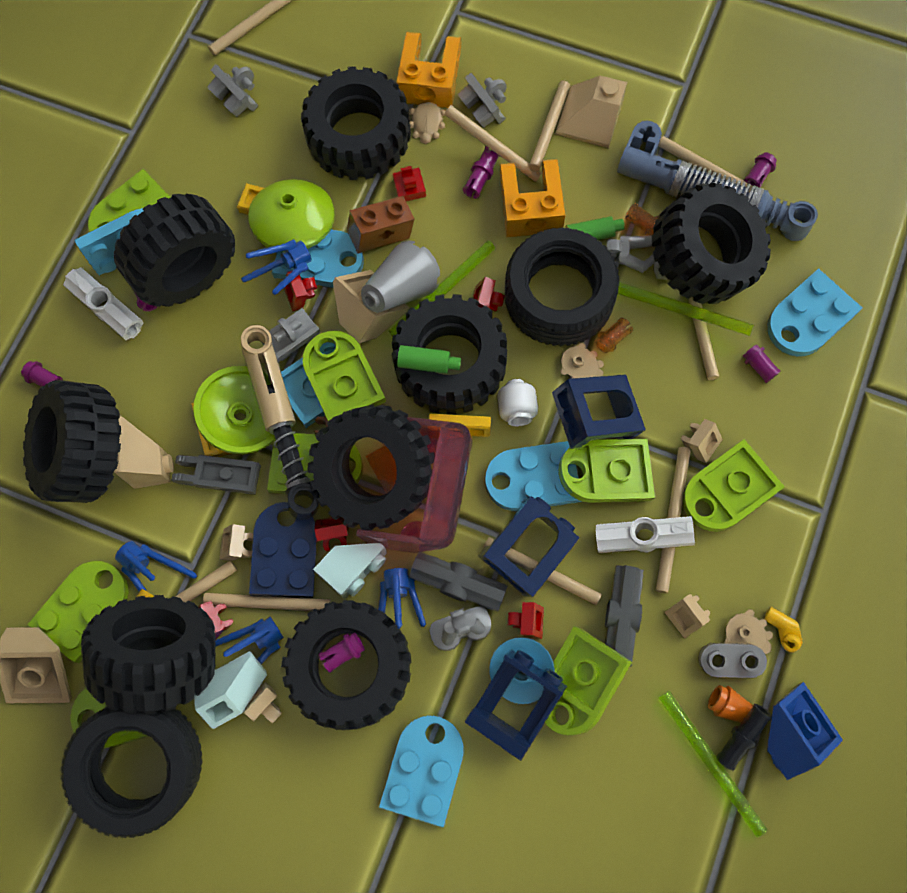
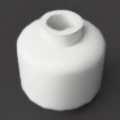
M513 379L508 381L498 391L499 415L509 425H527L538 414L536 390L531 384L524 383L521 379Z

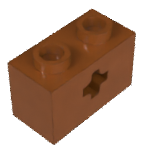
M404 196L350 210L347 232L357 253L409 239L415 219Z

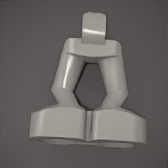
M621 236L620 240L610 239L607 241V250L611 252V256L615 260L619 259V264L628 266L641 273L654 264L656 279L668 280L665 275L661 276L658 268H660L659 263L654 261L653 255L642 261L629 254L630 249L651 247L652 236Z
M474 607L465 611L462 608L450 612L451 616L433 622L429 630L431 639L438 649L451 651L459 645L462 638L468 637L474 641L486 638L491 630V619L487 610L483 607Z

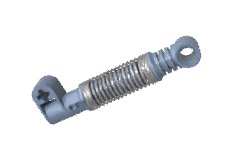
M642 121L633 129L619 162L617 173L662 188L665 194L672 195V197L675 196V198L678 195L681 196L690 188L703 183L722 184V188L730 186L736 189L737 194L743 193L749 198L748 202L752 206L756 205L759 209L758 214L760 218L765 219L767 226L770 223L773 224L772 228L775 229L777 226H780L779 230L785 238L792 241H800L806 238L818 217L817 210L809 202L798 201L794 204L790 203L788 206L785 200L779 203L780 199L776 198L774 201L773 196L764 188L761 189V187L758 188V186L755 187L754 185L749 193L751 185L748 184L745 187V182L740 185V180L736 184V179H733L731 182V177H728L726 180V175L721 178V173L716 177V172H713L711 175V170L707 172L705 168L702 171L701 166L697 169V165H694L692 168V163H687V161L676 160L673 162L656 156L662 134L661 128L656 123ZM643 142H647L645 151L640 150Z

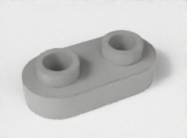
M710 643L701 649L698 657L702 670L714 677L755 678L760 676L767 666L765 653L762 649L752 644ZM720 654L723 661L721 665L714 666L712 658ZM753 655L755 664L752 667H747L745 660L748 656Z

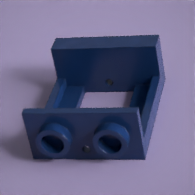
M626 375L568 379L552 392L570 449L581 448L589 441L621 436L623 439H633L646 430ZM607 392L616 419L593 421L584 394Z
M531 496L522 501V507L491 545L485 546L478 555L480 559L525 597H533L580 538L573 532L575 528L570 522L562 517L558 519L550 512L551 507L547 502L539 497L533 498ZM536 518H540L557 533V539L527 576L504 555L529 524Z
M511 649L503 658V663L476 707L468 715L465 723L521 761L567 686L562 683L563 678L550 669L542 670L533 664L534 659L521 650L515 652ZM522 671L543 685L544 690L521 730L518 731L492 712L514 676Z

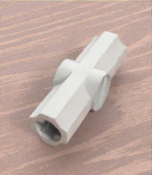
M81 267L79 269H72L66 275L65 282L63 283L65 288L122 338L128 340L141 332L144 322L120 302L107 287L102 286ZM104 301H107L106 304H104L103 306H100L101 303H103Z
M692 516L654 520L649 517H641L632 522L596 525L598 553L632 550L647 553L656 548L695 545ZM643 529H648L654 534L647 541H641L636 535Z

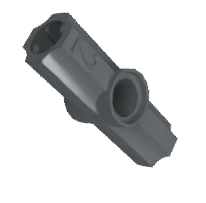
M418 552L409 578L437 588L442 594L462 602L468 600L496 612L500 609L508 587L506 584L477 574L475 569L454 561L448 563L422 552Z
M617 565L615 567L612 596L608 601L605 627L607 628L605 644L632 661L635 636L639 631L642 618L640 596L644 570L633 566Z

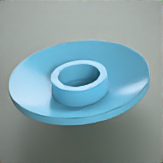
M524 637L513 638L501 644L494 652L490 662L491 681L503 663V658L511 649L515 652L521 650L534 659L533 664L542 670L550 669L555 672L552 657L547 649L539 642ZM518 672L502 697L513 703L529 704L540 699L544 687L528 675Z

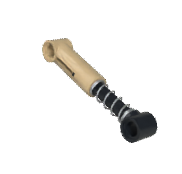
M252 325L242 332V354L246 361L265 429L274 435V447L278 448L279 451L278 460L282 461L283 464L281 472L287 478L285 485L287 488L288 510L296 519L308 520L318 511L319 503L317 499L319 498V493L317 489L312 491L309 483L310 479L305 475L308 471L303 469L301 460L304 458H300L297 449L299 444L296 445L293 435L295 431L291 429L296 420L274 351L271 334L263 326ZM253 341H261L265 344L259 349L249 346ZM262 363H264L266 367V371L270 381L269 385H266V381L261 368ZM303 495L308 496L312 500V504L308 508H299L295 504L296 498Z

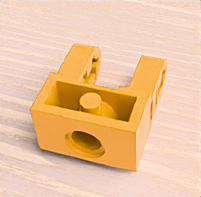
M406 32L396 83L399 85V89L404 92L407 104L419 105L430 102L443 108H449L450 105L453 106L461 54V37L447 36L442 63L419 61L421 33Z
M557 159L542 160L544 191L530 193L518 192L515 163L500 164L506 237L528 236L546 229L564 227L565 209Z

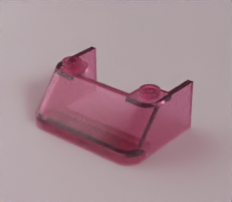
M407 417V420L410 422L416 420L422 426L418 431L422 437L428 435L431 441L427 445L429 453H435L423 522L413 521L404 526L400 535L357 529L356 535L366 544L381 543L385 549L418 553L448 547L455 538L471 453L472 436L468 428L461 423Z

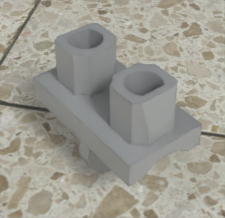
M217 64L213 66L211 71L216 76L207 88L220 100L229 91L232 92L230 97L223 103L232 114L237 117L247 107L254 111L259 106L244 91L246 88L249 91L254 88L252 83L254 73L250 68L242 67L239 69L234 67L231 71L233 77H231Z
M472 73L468 74L465 79L469 84L459 92L458 96L468 109L479 100L483 102L472 113L482 127L487 126L495 119L501 124L506 118L494 101L498 100L499 103H503L506 100L504 95L507 88L506 83L502 79L493 81L489 77L484 81V84L487 86L484 90Z
M303 308L287 319H279L277 321L278 325L269 331L277 361L285 360L291 353L302 345L309 343L315 336L321 333L320 329L314 324Z

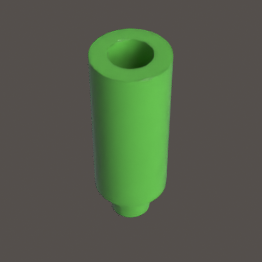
M609 216L566 225V228L581 230L594 236L597 240L615 237L617 231L625 230L623 219L613 220V217Z
M400 345L397 366L398 368L448 374L449 369L460 370L461 358L451 357L450 351Z

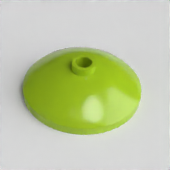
M299 179L282 180L265 187L255 196L248 212L249 225L253 235L267 247L285 244L294 239L296 242L302 241L307 249L320 243L329 234L335 218L334 206L330 196L318 185Z
M247 366L223 368L210 375L201 384L194 399V419L199 432L211 445L227 453L250 454L266 448L275 441L274 435L265 429ZM263 372L266 385H269L270 381L268 374ZM237 413H243L246 417L243 420H237L234 416Z

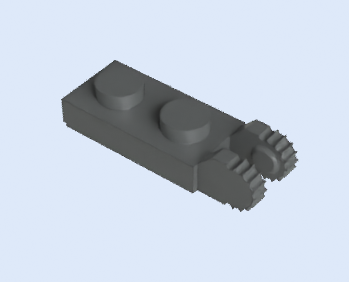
M198 455V457L176 456L175 462L180 466L194 467L196 469L194 475L172 474V482L198 488L253 495L256 493L261 465L257 462Z

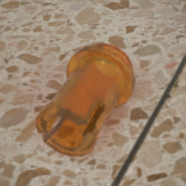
M635 203L628 210L625 219L645 231V236H652L654 234L653 226L655 221L659 219V216L654 217Z
M623 317L619 318L605 332L601 331L597 334L596 346L603 353L615 351L616 345L633 332L632 326L626 329L631 323Z

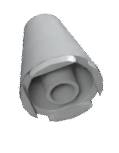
M411 240L401 242L394 247L361 290L363 304L371 311L379 313L432 294L439 286L437 278L440 276V269L436 259L424 246L419 248Z

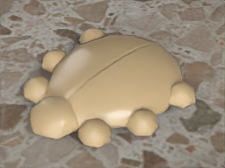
M430 102L419 104L416 108H411L409 110V114L412 115L410 128L415 130L412 133L413 137L418 138L420 136V142L424 144L430 143L432 137L434 139L439 138L440 134L437 131L445 128V124L442 122L446 112L445 109H440L436 104Z
M579 343L578 346L570 347L563 353L561 358L562 369L560 371L562 375L569 374L573 378L603 376V371L600 368L604 366V362L596 360L598 356L596 351L590 352L588 349H585L586 345L584 343Z
M747 610L745 613L737 614L730 619L726 627L727 638L724 643L752 644L767 654L771 652L772 645L768 640L773 638V633L765 631L766 620H758L754 617L753 610Z

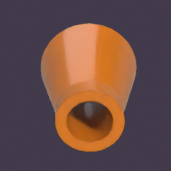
M718 685L713 690L708 701V708L713 711L714 716L739 723L744 720L753 706L730 686L723 687Z

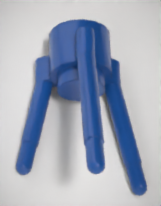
M294 239L285 244L246 253V258L250 259L284 251L280 254V259L242 277L241 280L242 282H247L285 264L287 269L294 268L272 290V293L276 295L300 273L309 269L307 263L311 262L310 253L302 241L296 242Z
M129 541L115 555V560L123 566L121 571L129 577L138 592L141 589H146L136 574L141 572L150 581L155 580V576L146 568L149 564L147 557H151L193 579L197 577L195 572L152 551L146 544L139 547L135 542Z
M392 568L385 570L384 581L380 582L381 593L378 610L385 613L387 594L389 598H393L395 624L400 629L402 627L401 598L406 597L407 591H409L420 626L424 627L426 622L415 590V580L409 578L408 569Z
M268 617L265 620L260 619L248 627L215 640V647L250 633L251 636L225 650L223 656L228 657L255 642L259 649L265 646L267 648L257 658L262 665L273 652L281 648L278 641L284 637L273 619Z

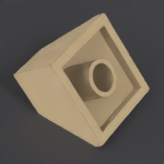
M597 76L572 85L557 126L556 135L609 148L623 104L627 82Z
M372 270L338 276L333 280L339 324L358 343L377 338L410 308L407 304H403L379 313L368 309L362 302L361 290L374 274Z
M120 415L121 435L119 443H121V450L118 452L117 460L119 462L114 473L134 489L171 483L170 473L174 471L171 455L167 454L157 443Z
M39 627L6 628L0 638V684L6 703H70L72 695L59 647Z

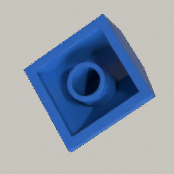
M804 682L797 685L773 706L767 750L771 755L774 765L783 773L786 780L819 766L843 741Z

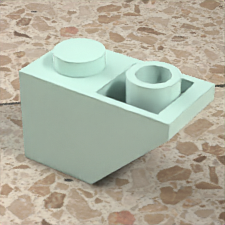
M381 543L334 546L313 570L339 595L346 599L349 595L355 596L365 584L363 579L370 571L375 573L382 567L386 561L384 556L387 554V551Z
M250 651L214 670L213 679L199 696L194 695L195 710L212 729L243 713L267 676L266 670Z

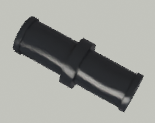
M754 704L741 724L733 727L731 738L725 744L722 751L718 753L716 759L724 767L734 771L736 765L749 748L754 749L757 745L756 739L768 721L772 719V715L762 706Z

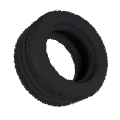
M551 228L537 232V234H533L525 239L513 252L506 270L505 304L507 311H509V316L512 317L511 320L516 323L515 325L517 328H520L521 332L526 333L525 335L546 345L571 346V344L575 345L578 342H584L590 339L591 336L596 335L608 322L618 294L619 271L616 262H614V257L611 256V252L594 236L577 229ZM552 265H566L577 269L588 279L592 287V297L583 305L574 309L555 310L544 306L533 296L529 283L531 278L544 268Z
M105 707L85 720L75 730V733L70 738L71 740L66 745L67 749L64 750V758H62L61 762L63 764L61 767V773H63L61 781L63 782L62 789L65 790L64 796L68 799V805L72 806L71 810L73 813L75 812L76 816L79 819L81 818L85 825L88 824L89 828H95L98 833H104L107 836L112 835V837L127 838L129 836L130 838H135L136 836L140 837L144 834L152 833L153 830L156 831L161 826L167 824L181 810L192 796L199 781L202 770V751L200 750L202 747L195 728H192V723L188 722L187 717L182 715L179 709L166 712L164 709L157 710L155 714H145V712L127 714L123 709L115 711ZM119 731H138L151 737L162 748L167 762V776L159 794L147 799H128L115 793L105 782L101 770V752L107 739L112 734Z

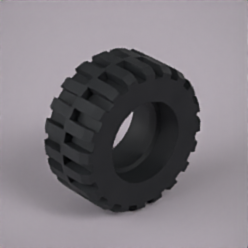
M355 66L348 67V70L340 71V69L332 71L331 76L327 77L325 75L319 79V85H313L308 91L309 97L304 99L302 104L303 111L301 113V122L306 142L315 162L320 163V167L326 172L332 170L334 176L343 178L345 175L349 177V180H358V177L371 179L374 178L373 175L376 173L382 175L388 172L390 165L392 167L396 166L400 162V155H405L411 137L408 105L405 94L399 89V85L391 78L388 80L387 75L380 71L374 73L371 68L367 67L358 70ZM353 113H368L381 120L375 128L361 135H344L333 129L339 120Z
M703 183L690 188L659 214V219L655 221L653 226L654 234L652 235L651 244L652 247H655V251H653L654 261H658L660 266L658 271L661 276H666L669 280L667 284L672 289L677 288L681 296L687 299L693 297V301L697 303L717 304L752 286L764 274L768 265L767 261L770 259L771 249L768 248V245H770L771 240L770 234H767L765 230L767 228L765 219L760 218L758 214L759 209L756 205L752 206L748 202L749 198L743 193L737 194L736 189L730 186L722 188V184ZM699 227L708 231L716 239L722 252L723 262L714 258L706 250L699 235Z
M187 193L185 195L173 194L171 198L163 197L158 199L154 205H147L142 209L143 212L138 216L134 215L129 220L130 224L127 227H123L120 232V239L116 240L114 251L116 268L140 300L157 307L161 305L170 307L174 303L182 304L191 297L199 296L201 291L209 289L216 279L219 280L224 269L228 268L231 264V257H234L235 236L218 212L205 198Z
M444 294L436 295L435 301L429 302L428 299L420 301L417 310L411 307L405 313L406 321L400 320L396 326L397 334L392 338V359L398 383H401L404 393L408 397L413 396L414 403L421 408L427 404L429 405V411L437 414L440 409H446L448 415H456L455 409L461 408L466 413L473 410V404L478 403L479 406L485 404L488 401V395H494L499 389V382L504 379L507 364L506 333L502 332L500 320L496 317L492 319L493 311L487 306L480 308L478 300L470 297L468 301L462 300V295L453 294L452 298H444ZM454 335L465 338L478 350V359L474 365L468 370L455 375H443L436 372L398 368L397 366L400 345L426 348L430 342L442 336Z
M53 380L38 390V395H35L32 401V408H29L28 422L25 424L24 430L25 441H23V465L26 467L25 477L29 481L28 486L30 490L41 500L76 503L93 502L108 490L107 485L112 483L113 473L117 469L119 462L117 458L118 452L121 450V443H119L121 425H119V410L115 407L117 403L111 396V393L100 385Z
M374 405L363 406L345 411L342 415L333 417L327 422L328 427L319 430L315 436L319 442L312 444L309 455L314 457V460L308 463V473H313L314 480L309 483L312 491L317 489L320 495L317 499L320 506L324 507L327 505L331 509L328 515L333 519L337 520L342 517L344 518V525L351 528L360 525L361 530L371 531L376 527L381 530L400 522L416 511L422 505V500L428 497L432 489L429 484L435 480L436 470L431 469V464L436 462L435 453H429L427 445L431 441L428 435L422 437L418 431L422 426L416 420L411 422L407 420V413L401 410L392 411V407L385 405L374 407ZM370 437L380 441L390 450L394 457L397 476L393 489L387 494L374 495L368 493L352 477L349 467L350 452L354 444L362 438Z
M154 595V597L149 598L138 596L134 600L128 601L125 599L119 601L113 607L109 605L101 611L100 615L96 614L90 620L82 634L81 651L85 687L99 703H105L109 709L115 711L123 709L127 714H136V712L155 714L157 710L162 709L166 712L175 709L176 705L180 703L185 705L191 702L194 695L199 696L206 689L214 676L216 660L215 626L213 621L195 603L191 601L183 602L181 598L174 596L171 598H164V595Z
M343 600V603H335L333 601L324 604L323 609H314L307 614L309 618L304 622L299 621L293 628L296 633L292 639L288 638L285 647L288 648L287 657H282L281 667L286 668V676L282 677L284 687L289 688L291 692L288 697L293 705H298L301 709L300 713L307 719H312L318 725L325 728H334L336 730H352L370 726L379 722L386 715H389L406 693L405 688L407 683H410V663H412L411 653L407 646L408 642L395 622L372 605L364 602L356 603L353 600ZM356 633V635L367 639L374 647L378 657V671L373 683L364 692L352 697H341L330 692L321 682L318 670L319 654L333 638L343 634Z

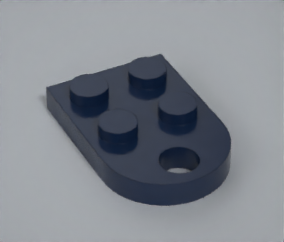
M288 502L271 505L259 515L254 526L249 596L313 598L315 577L313 569L315 568L317 541L314 530L315 521L313 517L308 520L296 519L292 525L282 526L279 524L277 517L281 512L289 511Z

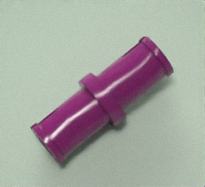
M487 146L484 147L479 160L472 165V173L463 187L464 194L470 198L473 192H475L473 199H477L480 196L486 181L492 178L493 168L500 157L493 150L490 151V148Z

